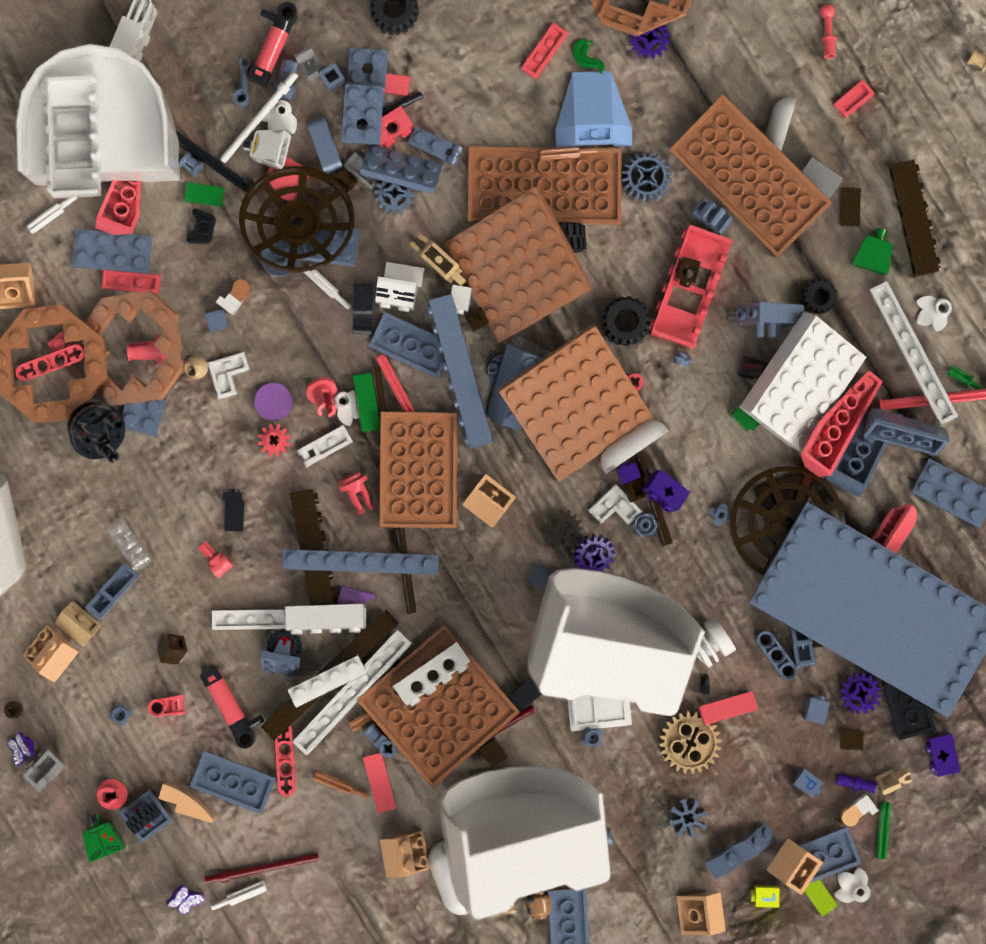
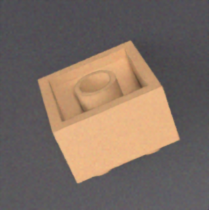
M30 263L1 264L0 309L35 307L34 277Z
M703 892L676 896L681 935L711 936L726 931L721 892Z

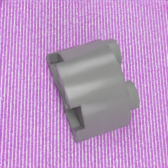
M47 747L39 753L38 756L40 758L37 762L33 760L25 768L27 772L23 775L38 792L66 766Z

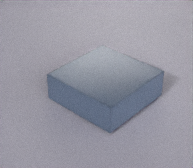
M224 309L205 314L210 333L229 328Z

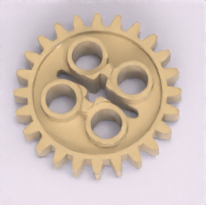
M687 711L686 717L679 713V719L672 716L673 723L666 721V724L669 726L668 729L662 728L665 735H659L664 740V742L659 743V746L665 748L660 753L667 754L664 760H671L670 767L676 764V771H679L682 767L684 774H686L688 769H690L691 774H694L696 768L701 773L702 766L709 769L707 763L714 764L715 762L712 757H719L715 751L721 750L717 743L722 742V740L716 738L720 732L713 731L717 725L704 726L701 716L698 718L697 712H694L693 716H691L689 711ZM686 724L690 725V733L683 735L681 727ZM698 727L699 729L693 738L695 745H690L685 758H682V754L688 746L686 740L692 738L695 728ZM701 733H706L708 735L707 742L700 743L698 736ZM675 742L682 743L681 751L674 752L672 750ZM694 750L700 753L699 758L695 761L690 759V753Z

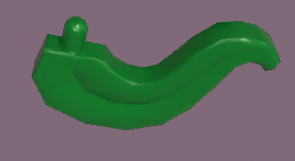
M579 39L575 42L572 54L577 65L584 68H599V73L603 74L605 66L602 60L587 56L588 45L593 44V41Z

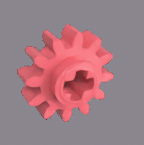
M269 424L270 429L262 428L265 434L258 435L262 439L258 445H264L261 452L265 453L268 450L269 457H272L274 452L277 457H280V451L287 453L285 446H291L287 440L292 437L285 435L288 431L287 428L282 431L280 430V424L276 426V429H274L272 424ZM272 436H274L275 438L277 436L279 437L277 440L279 443L277 445L270 444L272 442Z

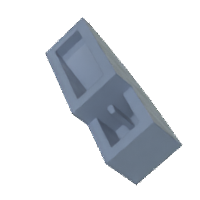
M124 563L87 604L85 610L100 622L135 582L139 574Z
M789 626L794 665L796 668L814 666L816 662L812 646L813 640Z

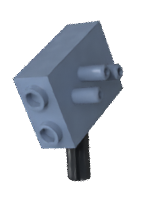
M768 302L737 305V311L728 312L727 319L729 323H737V325L756 326L757 338H763L764 327H768V337L780 339L781 327L795 326L804 312V305Z

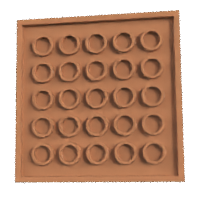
M538 186L445 243L453 260L462 270L461 275L466 280L467 286L472 288L471 293L478 306L482 308L489 321L488 325L498 343L506 341L594 289Z
M594 324L498 389V392L558 482L604 452L607 447L627 433L653 418Z
M445 624L357 699L359 704L431 788H434L520 713ZM457 642L470 660V663L467 664L469 668L460 674L458 671L452 674L453 679L443 685L441 682L436 685L437 690L430 695L423 694L419 697L421 701L413 707L410 704L406 706L393 686ZM450 659L445 660L443 667L446 670H451L454 668V662ZM434 670L429 671L427 674V678L430 681H436L439 676ZM418 681L412 683V691L420 692L422 684Z

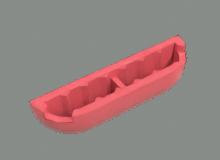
M905 504L896 509L892 508L872 537V540L897 554L915 525L917 519L915 507Z

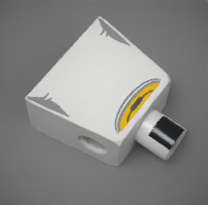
M283 129L257 130L253 140H244L243 149L250 151V157L256 162L276 169L284 168L291 135Z

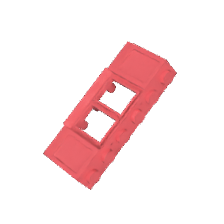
M689 225L688 229L684 228L681 236V240H684L682 247H677L674 255L677 258L676 264H671L668 272L671 278L669 283H664L661 292L664 294L662 301L658 300L655 309L658 314L656 319L652 318L649 329L652 330L650 334L652 336L694 350L733 240ZM682 256L701 261L700 267L711 270L705 290L691 285L690 288L682 287L679 285V282L675 281ZM674 286L702 295L696 315L667 305Z

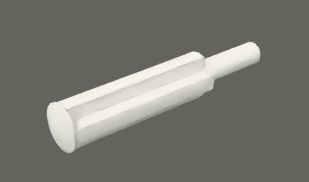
M70 197L61 204L56 203L26 225L27 229L34 234L63 213V209L75 201L77 197Z
M316 269L304 272L332 299L338 300L346 309L351 307L338 294L339 290Z
M262 880L228 894L226 899L210 906L211 910L227 904L232 906L266 892L267 886Z

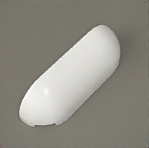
M794 96L784 97L774 105L765 135L780 150H782L797 97Z
M656 420L642 423L602 452L600 462L603 471L607 474L669 432L664 424Z
M444 840L440 841L431 848L428 855V864L444 906L451 913L456 915L469 914L456 898L452 887Z

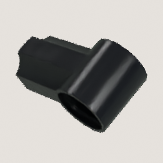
M743 356L737 375L752 380L754 378L759 379L769 363Z

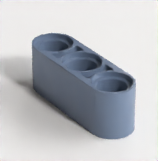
M325 117L308 122L307 126L324 172L328 174L342 169L343 166Z
M768 631L758 632L755 642L781 678L786 680L793 679L797 674V668L774 635ZM763 634H767L770 639L766 645L760 642V637ZM774 650H779L781 653L778 660H773L771 657ZM787 665L792 668V673L789 676L783 674V668Z

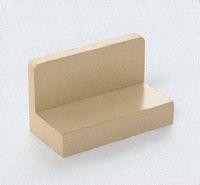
M74 601L61 611L55 622L56 626L82 647L87 645L90 638L102 626L100 622Z

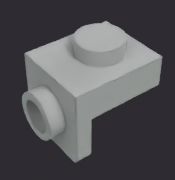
M311 46L294 55L308 81L318 77V72L324 69Z

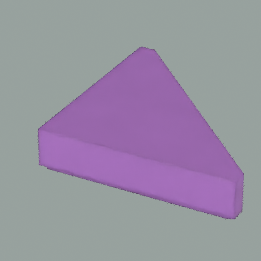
M341 586L336 605L364 604L375 598L376 594Z

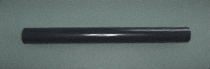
M421 91L384 108L382 117L400 106L404 108L423 99ZM360 119L357 122L358 129L368 125L365 119Z

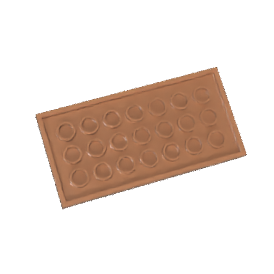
M724 94L669 149L776 257L832 203Z
M469 146L468 223H478L527 191L538 186L558 224L621 225V148H598V153L580 154L577 158L541 160L539 155L540 149L552 147Z

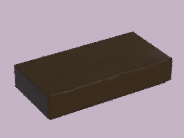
M842 187L840 226L859 227L861 188Z

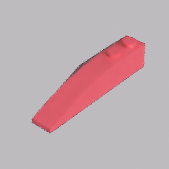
M869 370L859 378L817 423L801 452L804 466L818 477L832 475L883 382Z

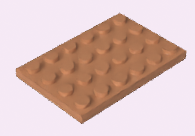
M380 412L379 527L456 528L457 413Z

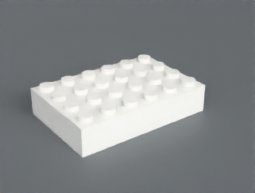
M803 312L739 408L789 447L802 452L817 423L835 405L866 359V356L820 318Z

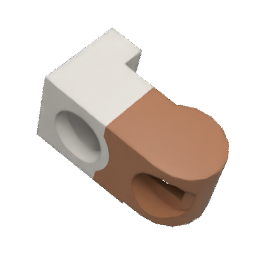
M243 279L236 280L233 284V289L224 299L220 296L216 303L233 315L250 294L251 287Z

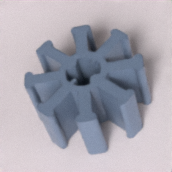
M705 197L700 200L691 212V215L698 219L701 225H706L709 231L722 236L733 219L725 213L726 211L723 208H718L713 201H708Z
M685 797L680 798L679 801L682 803L683 810L675 808L672 804L669 808L670 812L678 814L679 817L668 818L669 824L673 827L674 824L681 823L678 830H675L677 835L681 837L686 826L690 832L689 836L691 838L696 837L697 834L694 832L693 825L699 826L704 831L707 825L704 822L698 821L697 818L708 817L707 811L703 808L701 811L695 812L698 805L701 804L698 800L693 799L692 805L688 808L687 799ZM689 813H692V815H690L692 817V820H687L686 822H684L685 818L683 816L685 814L689 815Z

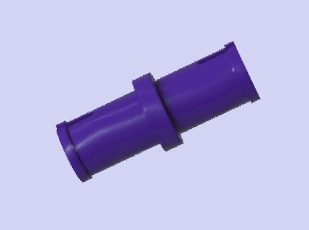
M839 773L836 785L853 788L854 791L862 790L875 794L877 782L861 779L857 775L853 777Z

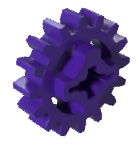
M660 26L639 36L629 34V38L633 39L629 41V45H634L632 52L638 51L637 57L639 58L641 55H644V60H647L648 56H651L652 60L655 59V55L662 57L661 51L666 52L668 48L665 45L670 44V41L667 40L670 37V33H665L667 26ZM655 29L660 32L661 36L656 33ZM648 36H652L651 43L647 42ZM638 43H641L644 49H642ZM660 45L659 48H657L656 50L651 51V49H652L653 47Z
M593 533L592 538L586 535L584 542L579 540L580 546L574 547L577 552L573 553L576 565L580 569L604 572L603 568L610 569L608 564L614 563L612 557L616 556L613 550L614 546L608 538L604 539L602 534L597 538L595 533Z
M854 673L853 679L847 676L848 682L841 683L845 686L844 689H839L840 692L844 693L840 700L846 701L843 706H850V712L856 709V714H860L861 710L864 714H868L867 709L874 711L873 705L880 704L877 698H882V695L878 694V691L882 690L881 687L875 686L878 681H871L873 677L871 675L865 678V673H861L860 677L857 673ZM862 681H866L871 687L866 688L863 686ZM853 684L854 687H853L852 691H851V692H848L850 686ZM859 689L865 691V694H862V699L856 696V693H859ZM870 695H873L871 701L868 703V698L870 697ZM850 700H857L860 706L854 705Z

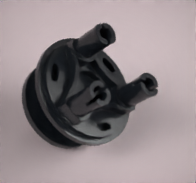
M98 402L83 403L73 410L67 422L70 443L73 449L85 458H106L110 463H113L114 460L117 461L119 459V454L116 450L121 445L125 436L124 419L119 411L110 405Z

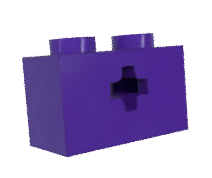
M661 469L651 474L642 489L648 499L658 502L664 511L671 513L679 511L690 491Z
M945 733L926 737L925 750L927 754H930L929 768L931 773L940 777L961 772L953 735ZM941 752H944L945 755L942 756V759L938 758V755H940Z

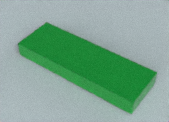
M372 373L353 375L352 380L361 433L380 430Z

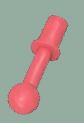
M825 4L820 9V15L824 18L825 36L821 38V41L824 44V58L826 59L836 56L835 41L837 37L833 36L832 17L835 14V9L830 4Z

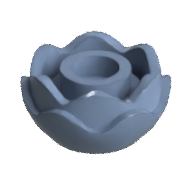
M641 513L636 516L633 528L639 536L648 537L654 534L657 522L652 514Z

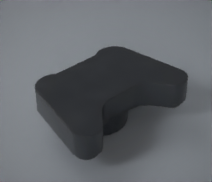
M193 209L192 214L197 220L196 230L186 238V241L189 244H210L213 238L216 218L199 209Z

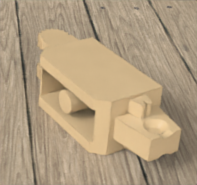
M419 232L417 237L426 246L421 250L415 242L410 241L409 245L446 282L451 284L455 281L459 286H463L466 280L460 275L462 270L459 265L432 240L429 241Z

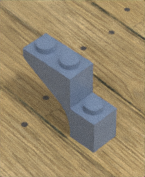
M765 822L730 847L714 854L705 864L713 877L718 879L731 873L741 863L757 857L776 838Z

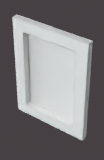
M583 694L573 700L567 699L571 731L584 730L586 727L597 729L632 725L629 701Z

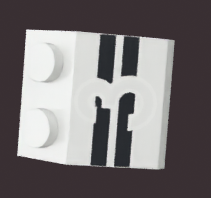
M378 277L375 302L379 304L380 308L390 309L393 306L398 307V311L409 312V309L414 310L418 288L417 283Z

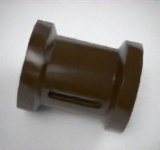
M343 168L334 178L349 193L356 186L358 180L353 179L346 172L347 169Z

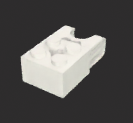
M133 0L127 17L122 16L110 44V48L120 49L141 62L143 53H141L143 47L147 46L150 41L149 32L157 16V9L151 0Z

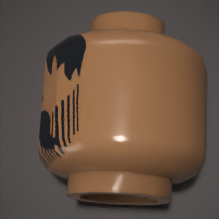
M544 892L528 895L526 897L527 913L533 919L547 918V915L551 913V897Z

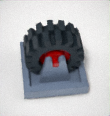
M281 629L280 632L276 630L274 635L271 634L270 639L267 641V651H262L261 670L269 674L282 673L290 678L299 677L301 671L300 653H302L300 637L292 635L291 631H285L284 629Z
M151 789L119 812L125 824L136 835L141 844L174 820Z

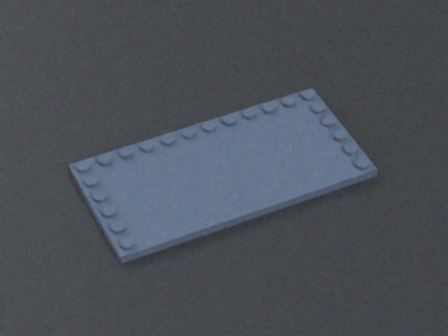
M808 502L804 504L748 602L948 718L986 653V605Z

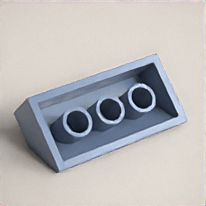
M507 343L487 410V417L501 425L521 431V425L498 392V389L542 360L544 354Z
M872 409L869 412L863 435L864 437L935 456L948 444L950 439L947 429L940 427L938 424H928L920 419L906 418L901 414L887 413L882 409Z

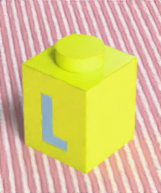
M754 885V890H751L750 894L751 902H754L755 907L779 908V887L777 885Z

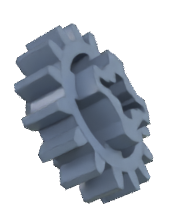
M381 180L382 184H376L379 190L374 191V194L379 195V197L375 200L376 202H381L379 205L380 209L385 207V213L391 210L393 215L396 214V211L403 214L402 209L405 208L409 211L408 204L414 205V201L411 198H415L416 194L411 193V191L415 189L406 187L408 191L402 190L400 185L394 183L388 189H384L390 182ZM394 190H397L398 194H400L397 195L396 198H393V196L390 194L394 193ZM383 197L391 201V206L383 200ZM401 200H406L402 205L398 206Z

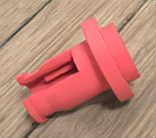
M161 334L155 335L154 341H144L135 344L128 343V361L157 360V364L161 365L166 356L154 346Z
M320 377L307 385L306 394L307 398L312 403H315L318 415L321 416L322 408L326 407L328 417L333 416L336 412L334 396L337 394L334 379Z
M355 472L338 480V488L340 492L347 491L352 504L357 509V514L360 515L365 512L356 493H361L367 508L373 509L375 506L371 503L370 495L363 483L368 479L367 475Z
M115 778L107 779L97 789V800L106 809H118L127 801V787ZM115 791L116 797L110 798L108 792L112 793Z

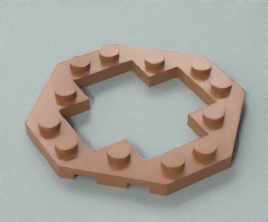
M590 0L600 24L633 36H639L686 16L692 0H670L668 6L650 0L643 17L609 5L610 0Z
M153 291L101 298L85 321L91 329L102 335L117 312L126 321L132 322L138 311L142 309L164 329L154 346L166 356V359L147 385L137 376H132L125 387L122 388L108 375L105 381L95 390L111 406L163 400L184 370L180 355L182 345L181 334L178 333L179 315ZM105 348L107 358V356L110 354V351ZM84 359L85 378H87L86 362Z
M62 304L23 309L0 338V395L34 423L68 420L73 410L79 405L87 403L99 385L108 377L104 338ZM63 324L64 340L66 343L84 341L87 378L68 380L69 400L35 403L33 385L16 387L14 385L11 350L30 348L29 328Z

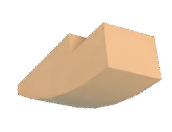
M167 782L163 783L158 799L177 804L175 812L210 823L214 821V815L193 795Z

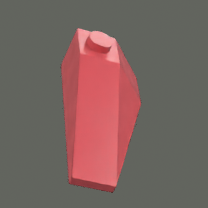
M112 181L97 215L96 229L112 235L133 233L140 214L141 181Z

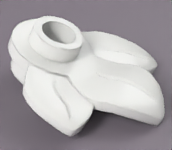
M285 100L277 101L262 119V121L268 122V130L285 129L290 134H294L297 128V119L292 114V107ZM280 106L285 108V113L279 112Z
M924 296L918 299L916 303L922 311H920L917 317V324L922 326L932 324L936 332L944 329L947 325V316L952 310L951 303L947 299L941 298L937 300L933 296ZM939 305H943L945 307V310L943 312L939 311Z
M354 390L349 393L338 392L334 396V404L338 409L337 417L344 425L350 426L353 418L359 419ZM344 399L346 404H340L339 400Z
M858 867L854 874L849 872L838 873V882L841 888L834 894L837 899L850 903L854 900L865 902L870 898L871 890L867 885L868 876L863 869ZM858 889L864 890L863 896L857 894Z

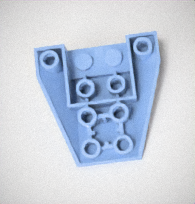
M599 71L572 72L555 129L556 148L613 144V147H632V127L611 71H604L603 74H600Z

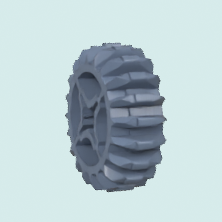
M645 151L641 153L642 158L637 153L634 154L635 161L629 158L628 162L631 165L624 164L623 166L628 171L621 172V175L626 176V178L621 179V183H628L623 189L627 190L630 188L631 190L627 195L636 194L634 196L635 201L638 199V196L642 197L641 203H644L645 198H648V202L652 203L653 196L658 201V193L664 197L666 195L664 190L669 191L670 189L667 184L672 183V179L667 177L672 176L673 173L671 171L666 172L670 168V164L663 166L666 159L663 158L659 161L660 154L653 158L652 151L649 152L648 157H646ZM651 163L655 166L651 167L650 169H645L644 167L639 166V164ZM633 169L639 175V180L635 185L631 179ZM658 170L662 174V184L660 186L654 178ZM652 172L650 181L644 180L642 182L643 174L646 173L647 175V173L650 174ZM647 185L655 190L644 192L639 190V188Z

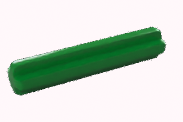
M881 802L879 811L876 858L882 860L887 858L891 803Z

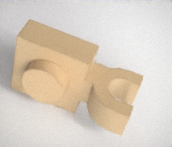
M907 767L897 773H894L892 769L875 777L884 795L902 788L900 783L907 784L912 782L911 774Z

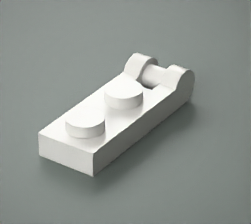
M342 425L302 447L297 452L299 456L303 457L304 465L307 468L351 444L353 441L345 426ZM313 449L316 456L311 458L309 451Z

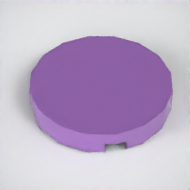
M269 383L263 385L257 391L254 405L261 417L269 421H278L289 414L292 409L293 399L290 391L285 386L279 383Z

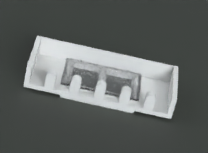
M94 75L46 77L43 90L44 95H47V103H44V112L48 114V122H45V133L49 137V142H46V153L49 154L46 169L47 173H50V181H47L48 193H51V196L54 198L101 196L97 79Z

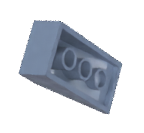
M867 412L863 416L832 475L825 477V480L857 497L866 490L888 444L863 436L866 418L869 414Z

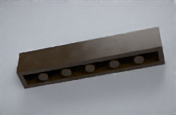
M914 159L892 164L889 167L913 277L918 278L936 274L940 271L941 261L939 257H936L935 253L937 244L935 238H932L931 231L933 226L931 220H928L926 213L929 211L928 204L923 200L924 186L922 182H919L918 175H920L919 165L915 164Z
M314 489L289 493L300 550L329 551L324 547V542L327 541L325 530H321L320 523L323 522L321 511L317 510L316 505L319 504L318 493H314ZM304 570L310 605L315 606L335 602L334 598H337L336 587H332L331 579H334L333 571Z

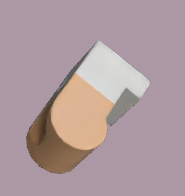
M864 793L841 811L840 819L845 825L854 826L858 823L859 818L867 812L874 815L879 810L868 795Z

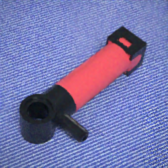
M291 2L280 4L277 15L265 9H262L260 13L262 17L274 22L255 64H252L247 78L249 81L265 88L270 81L271 72L291 28L298 19L297 9ZM284 11H293L290 17L283 16Z
M216 666L200 675V678L214 699L235 738L237 746L242 749L250 748L256 741V734L252 728L263 723L264 718L260 715L247 722L224 679L225 677L219 666ZM244 733L248 734L251 738L248 744L241 741V735Z

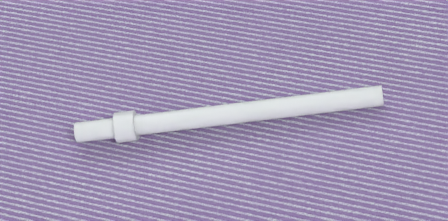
M294 71L284 82L277 86L276 92L220 157L221 161L226 163L282 95L287 94L290 90L289 87L298 78Z

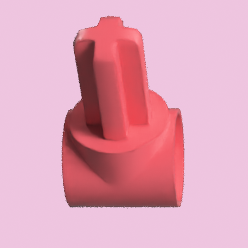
M204 542L199 546V550L209 561L207 566L217 578H220L233 567L231 561L223 553L218 554L208 542Z

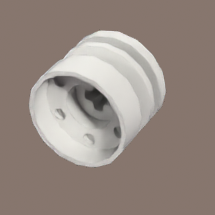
M714 616L703 623L706 632L703 635L696 655L708 668L713 666L709 659L710 656L716 663L719 662L716 654L718 651L725 657L736 651L729 636Z

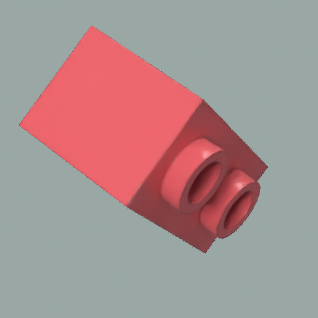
M402 106L382 117L380 147L383 148L385 146L388 148L395 144V140L399 137L405 138L412 133L411 130L414 129L413 124ZM391 124L398 127L394 133L387 131L388 126Z

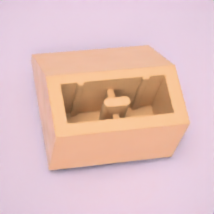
M485 474L463 503V506L493 528L516 497Z
M46 625L27 648L23 656L39 674L55 683L78 654V651L71 643Z
M423 831L396 835L380 840L386 878H402L430 869Z
M787 838L766 870L802 895L823 862Z

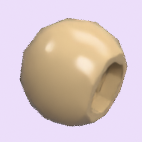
M190 356L185 361L184 371L192 379H201L207 374L208 363L201 356Z

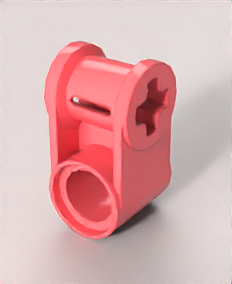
M182 694L156 698L149 703L148 711L153 716L186 714L183 704L185 696ZM155 702L162 704L163 708L159 713L155 712L152 708Z

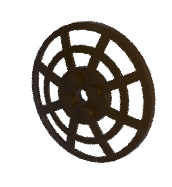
M305 166L284 167L262 176L246 192L239 210L241 236L250 252L267 266L286 272H307L329 264L347 247L354 230L355 214L353 203L344 187L329 174ZM299 175L298 186L286 187L275 191L269 183L284 176ZM307 176L320 179L335 190L326 197L319 191L306 187ZM263 187L269 197L262 204L258 214L247 212L251 199ZM297 193V200L284 203L280 198L286 194ZM305 194L312 195L321 202L314 207L304 201ZM339 196L342 197L347 207L349 222L337 223V215L332 202ZM274 202L279 208L275 217L264 216L267 208ZM326 207L331 215L332 223L320 222L319 213ZM245 219L257 222L258 234L262 242L254 247L246 233ZM296 219H299L303 222L300 226H294L292 224V222ZM263 224L274 225L277 234L267 239L263 230ZM319 230L330 231L329 236L321 245L315 237ZM348 230L343 244L333 255L330 254L326 248L332 242L336 231ZM283 240L290 244L289 253L281 251L273 245ZM309 243L315 249L307 253L297 254L298 245ZM268 248L273 253L288 258L287 266L270 262L262 257L259 252ZM320 254L325 259L311 266L295 267L296 259H305Z
M780 466L767 469L755 475L741 488L734 500L730 513V534L739 556L750 568L764 576L790 529L784 527V520L791 518L795 522L804 506L802 502L806 494L814 499L819 506L818 509L825 513L838 509L839 519L845 524L842 503L835 490L822 477H818L810 470L801 467ZM778 472H797L805 474L801 485L794 483L777 484L773 474ZM766 477L770 488L762 492L754 503L744 500L743 497L751 486ZM812 478L820 482L828 490L834 502L824 505L819 496L808 488ZM796 489L799 491L795 501H784L780 490ZM773 493L776 504L770 510L760 507L759 505L764 498ZM739 506L750 510L748 517L749 535L738 538L736 527ZM756 513L766 517L765 529L755 532L754 528ZM769 536L776 543L772 553L767 551L758 539ZM753 542L759 552L769 558L764 569L748 557L742 545Z

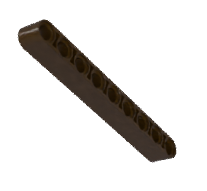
M386 609L315 676L357 655L362 659L399 622ZM321 696L298 707H295L291 698L261 728L273 741L276 740Z

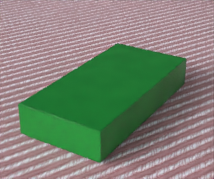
M187 182L184 202L223 207L225 188Z

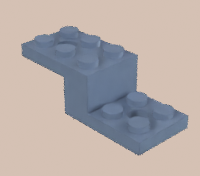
M350 48L348 83L345 84L342 143L381 145L388 50ZM366 63L373 65V71L370 74H365L362 70ZM360 119H365L368 123L367 128L364 130H360L357 127V122Z

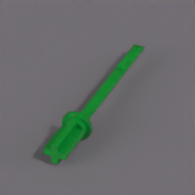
M955 365L949 368L947 374L962 383L964 388L970 385L974 389H984L973 381L974 375L970 376Z

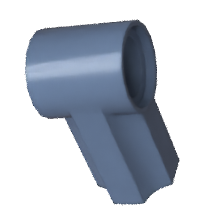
M282 60L273 94L276 92L277 86L284 82L292 71L297 73L298 63ZM295 81L289 87L290 90L287 94H283L281 98L293 100L296 87Z

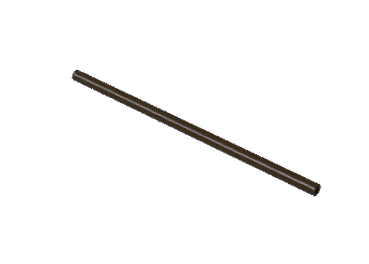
M380 366L371 367L380 420V412H387L381 369ZM395 528L398 554H408L404 528ZM401 574L407 614L416 613L411 574Z

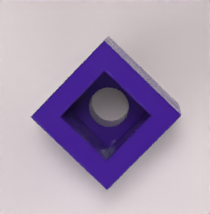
M630 461L619 465L620 469L616 471L622 485L641 477L636 464H630Z

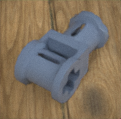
M375 722L362 734L374 743L382 756L389 758L398 752V748L386 734H383L376 727ZM385 744H392V751L386 752L387 747Z

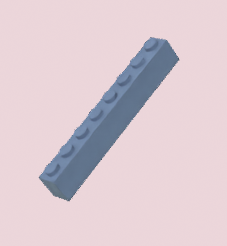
M449 294L431 299L427 309L429 315L434 317L435 323H432L434 333L438 334L440 338L437 344L440 353H444L445 360L442 361L445 372L449 371L451 377L448 379L450 390L454 389L456 397H453L455 408L460 409L461 415L458 416L460 426L465 427L466 434H463L465 444L470 445V449L493 443L492 434L453 295Z
M283 549L282 569L438 575L439 555Z

